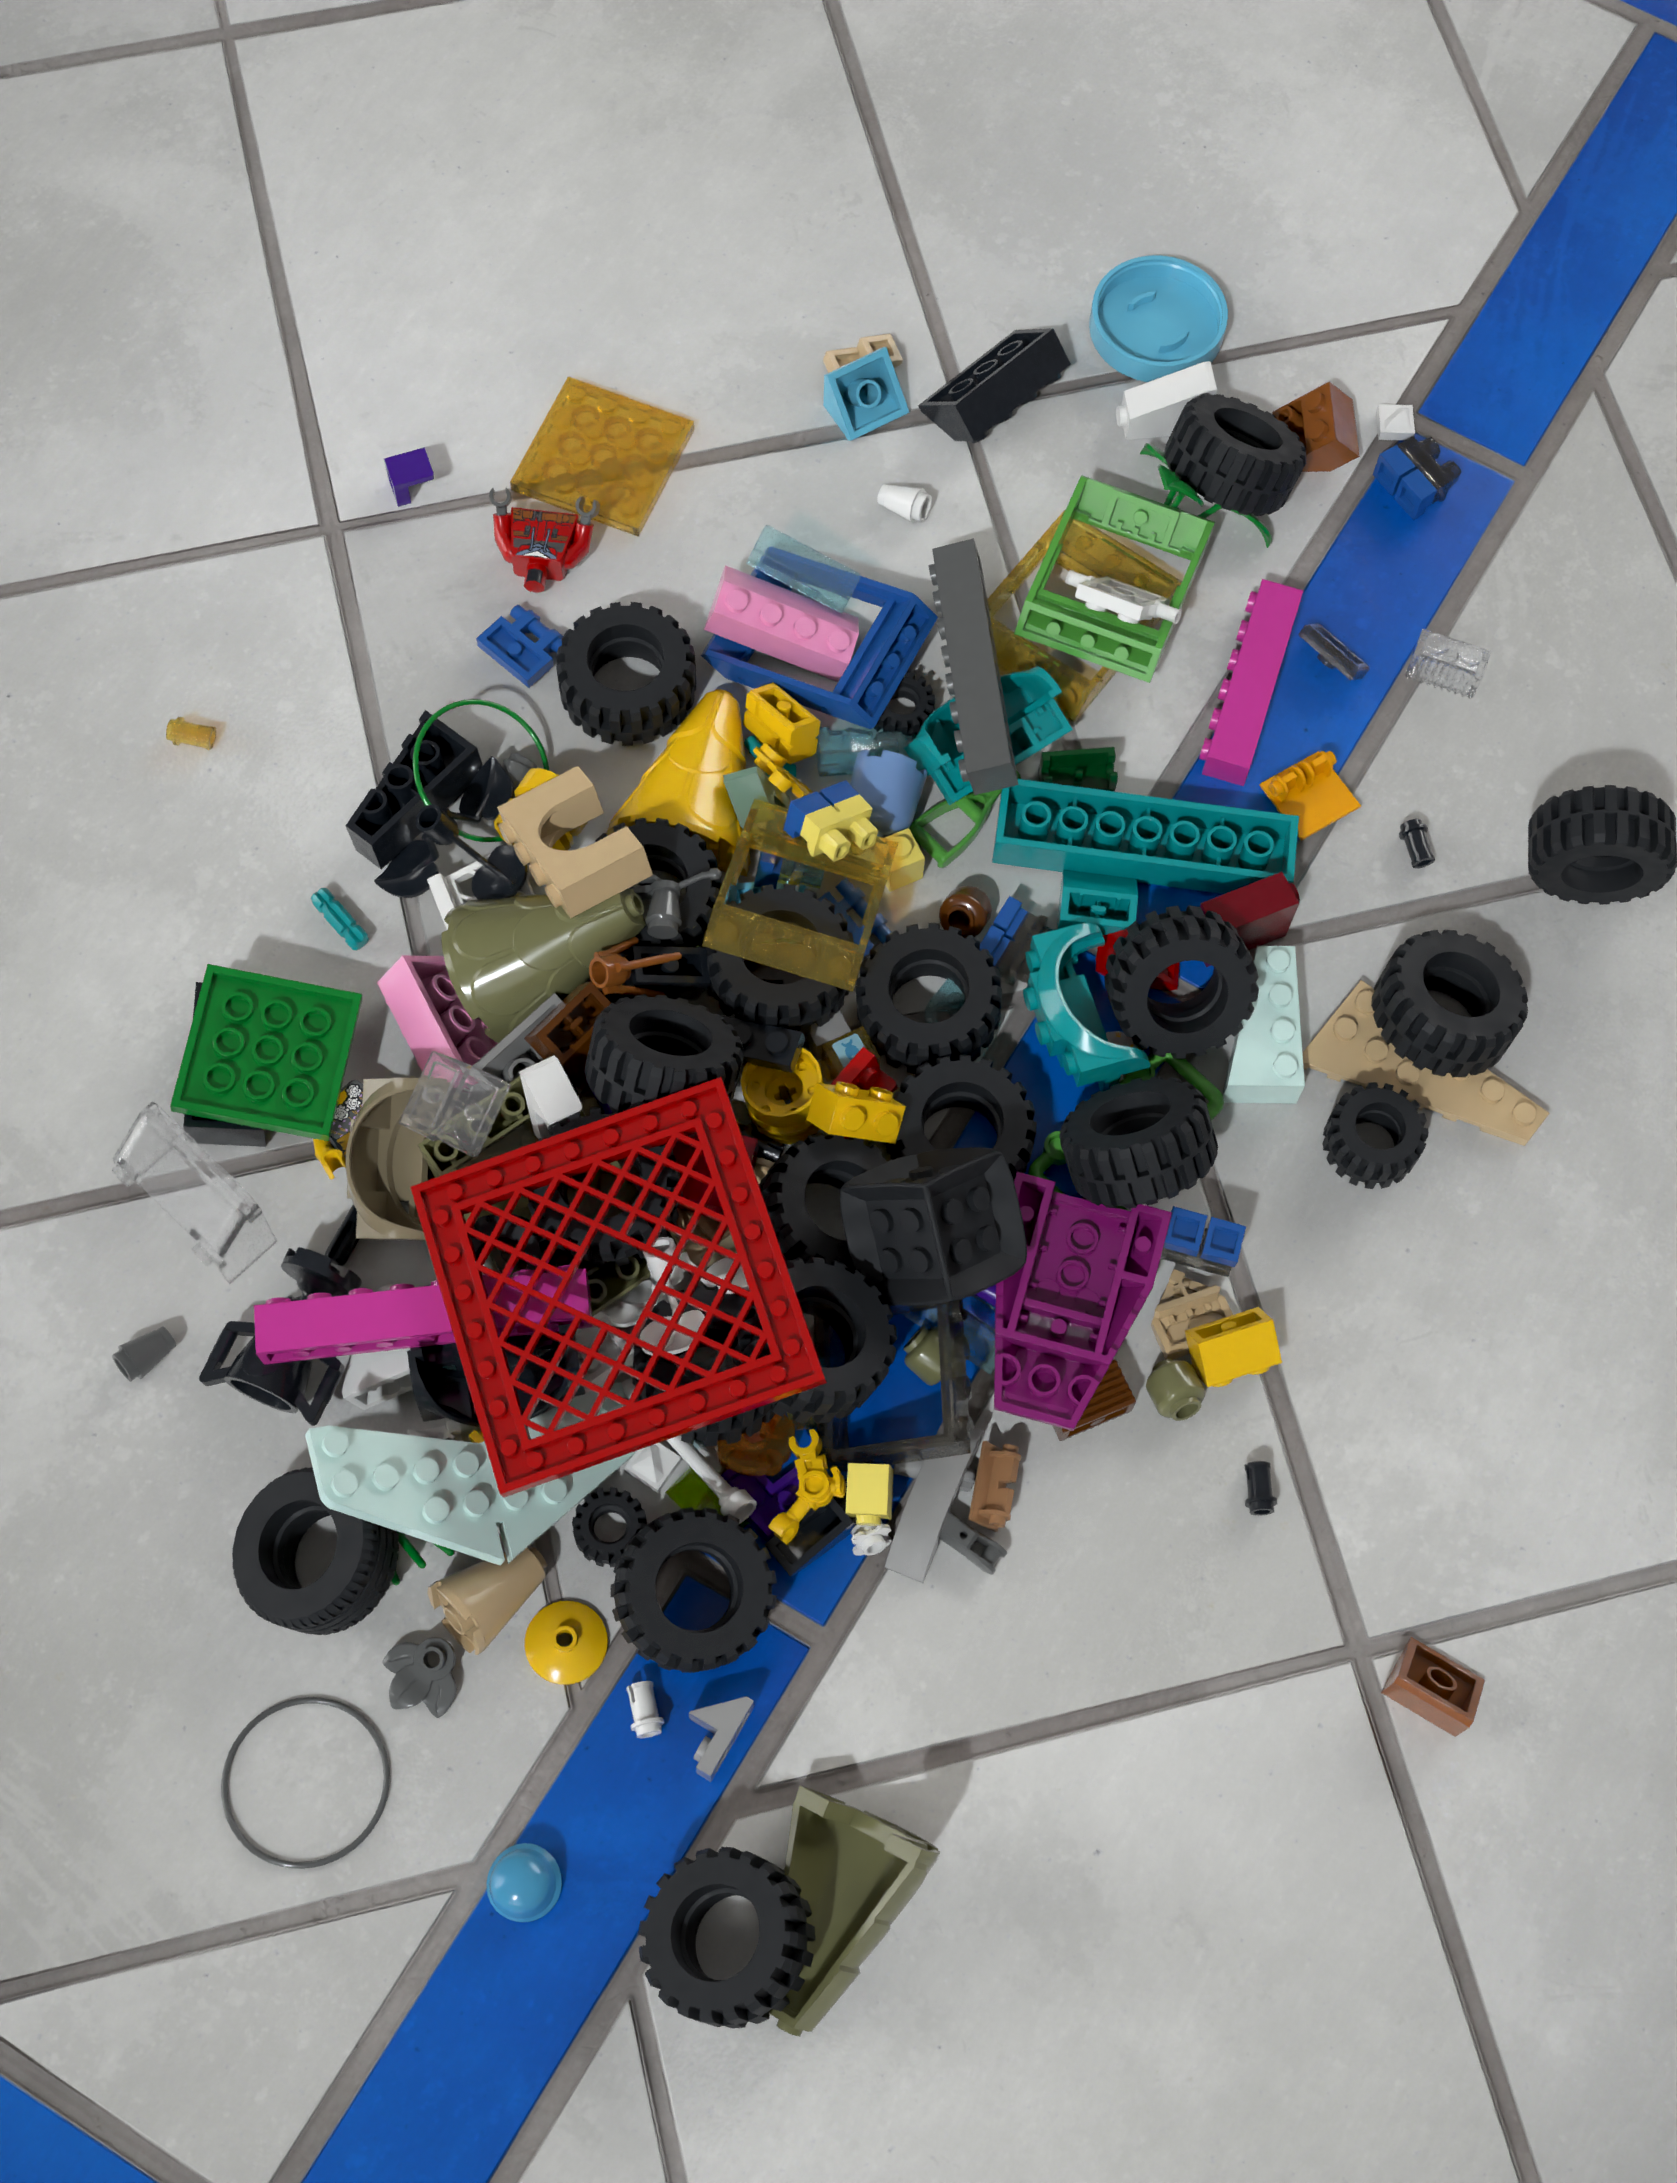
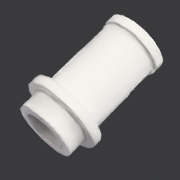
M652 1681L637 1682L626 1687L634 1723L631 1724V1730L636 1731L637 1738H649L662 1733L661 1725L664 1724V1718L658 1715Z

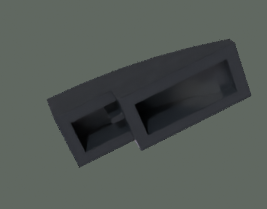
M847 1478L845 1479V1496L843 1498L833 1496L831 1502L826 1506L819 1507L816 1511L811 1508L800 1521L798 1532L790 1543L786 1545L774 1536L764 1544L790 1577L800 1572L851 1534L852 1529L857 1525L856 1518H850L846 1514Z

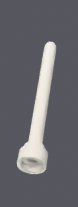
M625 1379L621 1384L624 1394L630 1399L635 1385L632 1384V1379ZM682 1435L668 1439V1443L718 1496L719 1505L721 1506L720 1511L724 1516L730 1514L740 1519V1524L753 1513L757 1503L745 1489L739 1490L737 1487H731L692 1444L681 1441Z

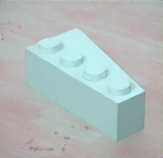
M1257 946L1252 960L1259 977L1256 981L1259 987L1258 999L1252 1002L1254 1011L1248 1021L1245 1019L1241 1021L1243 1029L1234 1037L1226 1082L1222 1093L1224 1103L1296 1104L1305 1087L1295 946Z

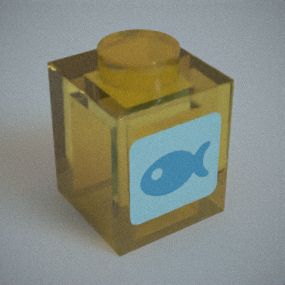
M863 1026L822 1045L821 1060L818 1063L827 1082L834 1080L862 1047L875 1055L880 1067L881 1057Z

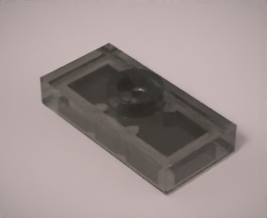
M1321 624L1305 625L1298 635L1319 653L1317 658L1324 665L1331 669L1336 667L1349 680L1363 679L1370 670L1365 662Z

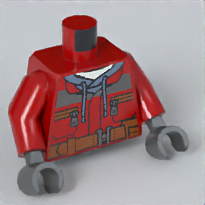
M492 488L489 498L492 504L496 506V513L493 514L495 542L504 560L513 564L514 574L525 577V589L534 593L543 592L546 579L563 580L567 571L573 569L589 553L594 527L591 519L600 512V504L596 499L593 500V508L588 513H585L583 509L585 497L580 496L577 499L576 510L581 515V520L579 521L577 514L514 507L511 508V513H507V506L512 500L511 492L506 488L507 499L503 503H497L494 499L495 491Z

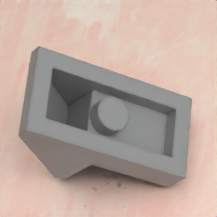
M743 1697L696 1709L688 1713L690 1720L715 1734L712 1739L705 1736L693 1759L698 1761L696 1766L698 1775L712 1782L754 1709V1701L752 1699Z

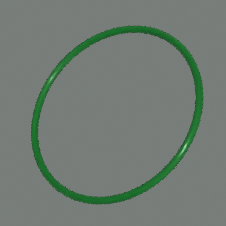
M468 699L448 704L427 720L415 743L413 774L420 797L425 806L431 804L423 790L419 775L418 760L422 740L431 724L451 709L464 705H483L498 709L513 717L530 734L540 752L544 769L549 770L548 759L541 741L523 718L498 703L482 699ZM459 830V836L473 841H504L500 836L482 837Z

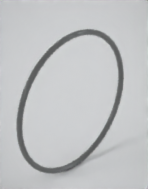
M304 1697L279 1703L255 1717L242 1730L228 1753L221 1781V1798L226 1819L231 1830L242 1845L268 1863L293 1869L314 1868L329 1864L344 1857L359 1846L379 1821L389 1792L390 1768L388 1756L380 1736L369 1721L359 1712L341 1702L320 1697ZM298 1704L329 1705L345 1711L356 1718L369 1731L379 1749L384 1780L378 1808L363 1833L353 1843L334 1855L308 1862H291L274 1858L252 1845L241 1833L234 1821L229 1806L227 1787L232 1760L246 1735L269 1715Z

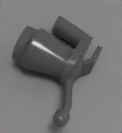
M712 868L710 871L701 872L679 883L662 880L658 876L652 875L639 882L640 886L629 888L633 889L634 893L641 900L651 899L645 919L648 926V934L658 939L676 937L682 924L678 898L681 896V889L705 878L717 880L722 875L721 871L718 868Z

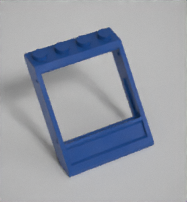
M773 546L767 547L752 571L751 576L789 591L793 589L799 579L882 607L833 692L750 664L748 661L755 649L713 634L700 656L728 680L754 689L775 683L802 706L867 729H873L937 621L938 616L914 593Z

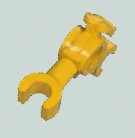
M814 1429L809 1430L811 1443L805 1448L799 1446L794 1436L789 1437L790 1449L799 1458L794 1460L799 1480V1488L795 1493L798 1499L787 1512L779 1513L768 1526L774 1532V1535L786 1545L795 1537L800 1521L811 1508L816 1511L819 1507L826 1506L831 1502L833 1496L839 1498L845 1496L846 1484L844 1477L837 1466L830 1468L833 1477L828 1475L826 1455H819L822 1450V1440Z

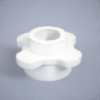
M882 1521L880 1526L856 1525L851 1532V1540L855 1544V1547L852 1549L854 1555L860 1556L865 1554L871 1556L882 1552L892 1542L891 1537L888 1536V1533L891 1531L890 1526L883 1524Z

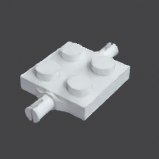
M1070 570L1066 576L1065 583L1077 587L1075 598L1086 601L1085 606L1089 609L1099 612H1106L1108 609L1118 613V619L1132 624H1138L1139 621L1144 619L1151 620L1152 617H1159L1174 624H1177L1180 620L1182 610L1169 606L1170 599L1107 576L1095 578L1092 575L1086 576L1074 570Z

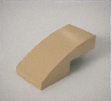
M883 334L861 337L857 347L826 351L823 362L828 373L882 347H887L894 368L902 364L903 358L892 335Z

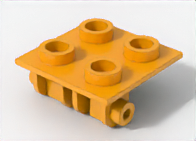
M1318 751L1259 784L1280 814L1299 816L1298 837L1301 841L1361 807L1360 803L1333 770V765L1337 763V760L1331 751Z

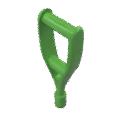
M1016 770L1017 779H1021L1019 772ZM1002 789L978 795L971 793L950 806L946 800L937 804L912 822L910 831L914 839L938 862L939 868H945L975 840ZM977 802L984 804L983 810L976 804ZM959 808L975 823V826L948 852L923 827L944 813Z

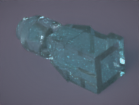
M820 727L819 735L816 736L818 743L815 753L819 777L851 776L857 754L863 750H869V756L881 757L883 750H888L909 757L904 748L913 741L912 736H904L901 731L878 732L873 738L872 731L850 727L844 730L830 731L829 727Z

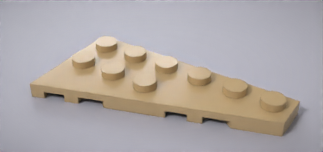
M1362 980L1303 1051L1304 1070L1311 1068L1327 1074V1078L1339 1082L1343 1079L1361 1085L1364 1090L1368 1083L1377 1082L1378 1088H1383L1385 1083L1394 1085L1392 1091L1400 1093L1401 1089L1409 1093L1406 1099L1410 1102L1416 1100L1420 1105L1419 1110L1426 1108L1443 1114L1442 1118L1454 1122L1457 1119L1478 1126L1482 1132L1523 1146L1528 1143L1549 1115V1112L1488 1069L1477 1075H1470L1468 1073L1466 1077L1452 1078L1450 1073H1447L1445 1076H1438L1432 1074L1430 1069L1424 1068L1420 1070L1412 1066L1414 1062L1407 1057L1404 1059L1399 1057L1395 1053V1047L1392 1043L1387 1045L1381 1036L1383 1029L1376 1026L1373 1017L1375 1011H1373L1371 1006L1374 989Z

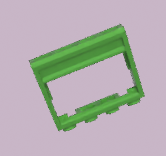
M1081 475L1025 599L1014 634L1150 683L1175 625L1173 622L1163 619L1159 630L1139 623L1124 622L1118 619L1117 615L1089 609L1084 603L1050 592L1044 588L1063 548V542L1070 526L1075 519L1191 560L1181 586H1177L1169 605L1181 609L1203 558L1215 522Z

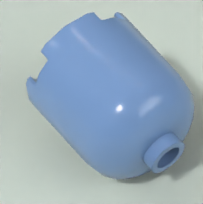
M863 750L857 754L850 785L873 808L869 821L878 829L876 841L904 829H910L928 772L915 769L917 761L905 755L883 750L881 757L869 756V750Z

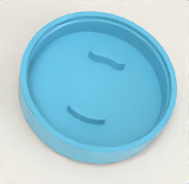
M1152 255L1137 257L1114 267L1098 284L1094 293L1089 319L1090 336L1099 355L1112 368L1130 378L1150 382L1202 362L1211 361L1212 363L1220 351L1228 320V308L1218 284L1211 276L1194 264L1169 256Z

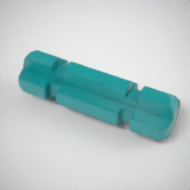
M320 888L317 892L313 893L311 900L315 908L324 914V918L341 937L346 939L345 942L352 950H360L368 943L369 938L365 930L356 924V920L339 901L334 899L335 896L328 888Z

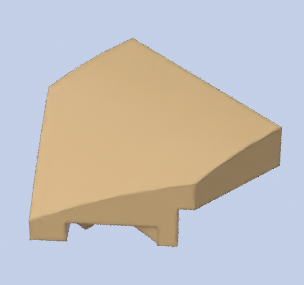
M1173 1269L1159 1304H1157L1151 1323L1153 1333L1165 1359L1174 1360L1190 1354L1185 1330L1233 1315L1225 1296L1219 1294L1221 1287L1216 1285L1212 1287L1186 1278L1185 1273Z

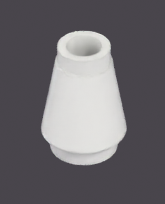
M884 484L879 491L877 502L879 505L915 523L916 521L924 522L928 517L932 506V496L926 494L925 490L921 488Z

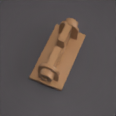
M987 1441L982 1442L968 1520L998 1532V1528H1004L1006 1521L1011 1519L1010 1512L1014 1490L1006 1488V1484L1016 1483L1019 1462L1022 1458L1018 1454V1446L1004 1444L1001 1449Z

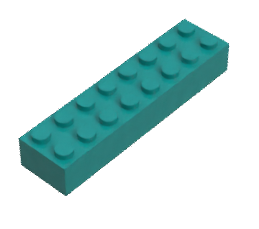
M1018 779V785L1001 790L992 863L1057 872L1068 870L1137 879L1139 883L1226 894L1279 872H1283L1288 883H1294L1299 816Z

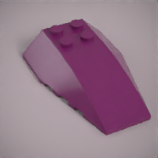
M1017 1172L1014 1185L1026 1235L1027 1259L1025 1265L1018 1272L996 1284L994 1410L1074 1431L1153 1289L1172 1212L1143 1204L1137 1205L1136 1208H1131V1211L1107 1208L1103 1204L1098 1206L1089 1200L1054 1192V1181Z

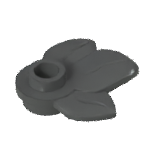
M433 1637L422 1641L420 1644L400 1643L387 1653L382 1663L388 1670L396 1674L389 1688L391 1707L393 1709H407L423 1701L436 1718L443 1716L451 1707L457 1691V1685L451 1673L456 1663V1653L453 1646L443 1638ZM431 1651L437 1652L440 1657V1662L436 1667H432L428 1663V1655Z

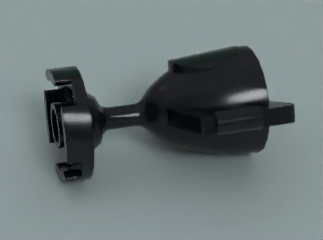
M298 1247L296 1252L289 1248L281 1264L282 1270L297 1281V1286L302 1291L300 1300H307V1296L314 1293H329L332 1297L348 1295L350 1290L358 1289L362 1284L361 1278L352 1270L348 1269L345 1277L339 1275L340 1271L331 1265L333 1259ZM229 1321L218 1337L199 1376V1381L205 1386L226 1382L247 1397L283 1412L297 1413L299 1409L305 1420L311 1426H315L318 1424L327 1404H329L343 1375L344 1365L336 1357L318 1358L328 1368L311 1404H309L304 1395L311 1372L312 1359L263 1364L256 1354L255 1323ZM237 1336H252L253 1338L237 1355L232 1365L221 1368Z

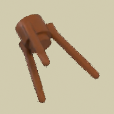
M632 937L608 950L595 952L589 966L590 979L597 988H602L604 995L613 993L633 996L646 994L648 997H655L656 994L665 995L662 991L621 984L630 977L632 969L679 960L682 957L681 953L675 952L628 961L625 957H621L618 954L639 942L637 937Z

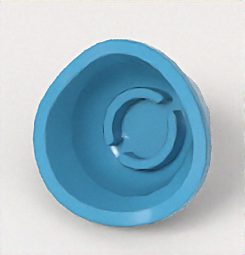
M522 1843L511 1846L504 1850L490 1867L486 1883L487 1894L491 1905L503 1917L515 1922L538 1920L549 1913L559 1899L562 1888L559 1866L553 1856L538 1845Z

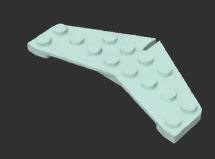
M614 1383L610 1392L625 1398L622 1384ZM589 1391L585 1395L574 1398L569 1406L589 1414L599 1394ZM606 1398L597 1416L623 1407V1405ZM555 1407L530 1419V1421L548 1429L559 1408ZM566 1412L557 1430L584 1420ZM338 1426L309 1428L305 1434L319 1497L325 1506L332 1510L497 1565H501L505 1561L497 1527L500 1530L509 1564L588 1494L624 1465L636 1452L628 1453L503 1498L499 1493L484 1441L473 1443ZM527 1427L531 1439L543 1435Z

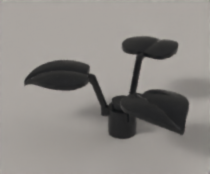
M491 756L480 768L461 798L459 805L460 813L451 812L447 807L441 809L435 804H429L419 811L415 823L416 827L424 833L421 837L423 840L412 841L391 860L385 871L374 880L380 888L391 895L402 898H413L422 895L430 889L427 879L439 873V869L434 863L440 856L435 843L438 845H450L454 842L483 865L476 871L471 883L472 892L478 900L511 898L517 894V891L526 882L528 866H524L521 863L514 847L500 845L492 851L487 860L458 837L459 829L455 821L479 824L482 817L487 820H494L499 814L497 807L514 797L513 782L498 760Z

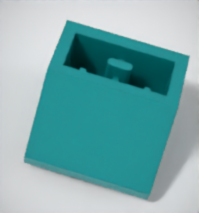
M1063 870L1056 930L1081 923H1093L1100 927L1102 935H1107L1128 928L1136 921L1138 904L1137 879Z

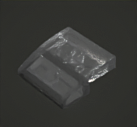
M433 1051L398 1123L432 1141L440 1140L473 1158L477 1157L481 1152L511 1084L472 1065Z

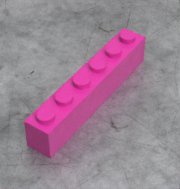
M1262 579L1259 591L1250 592L1245 612L1251 613L1250 620L1241 621L1236 637L1237 641L1242 642L1240 650H1232L1227 670L1233 671L1231 680L1223 679L1218 699L1223 700L1224 704L1222 710L1214 708L1208 728L1215 730L1213 739L1205 738L1199 759L1206 761L1202 772L1203 775L1244 787L1303 590Z

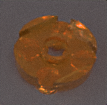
M775 1414L770 1422H762L759 1436L764 1438V1440L758 1441V1443L749 1442L748 1439L744 1438L743 1435L747 1436L746 1433L741 1434V1441L727 1444L726 1440H719L717 1446H714L718 1454V1461L724 1468L743 1475H776L781 1471L782 1465L789 1460L792 1454L789 1446V1437H795V1427L791 1418L789 1421L785 1414L783 1417Z

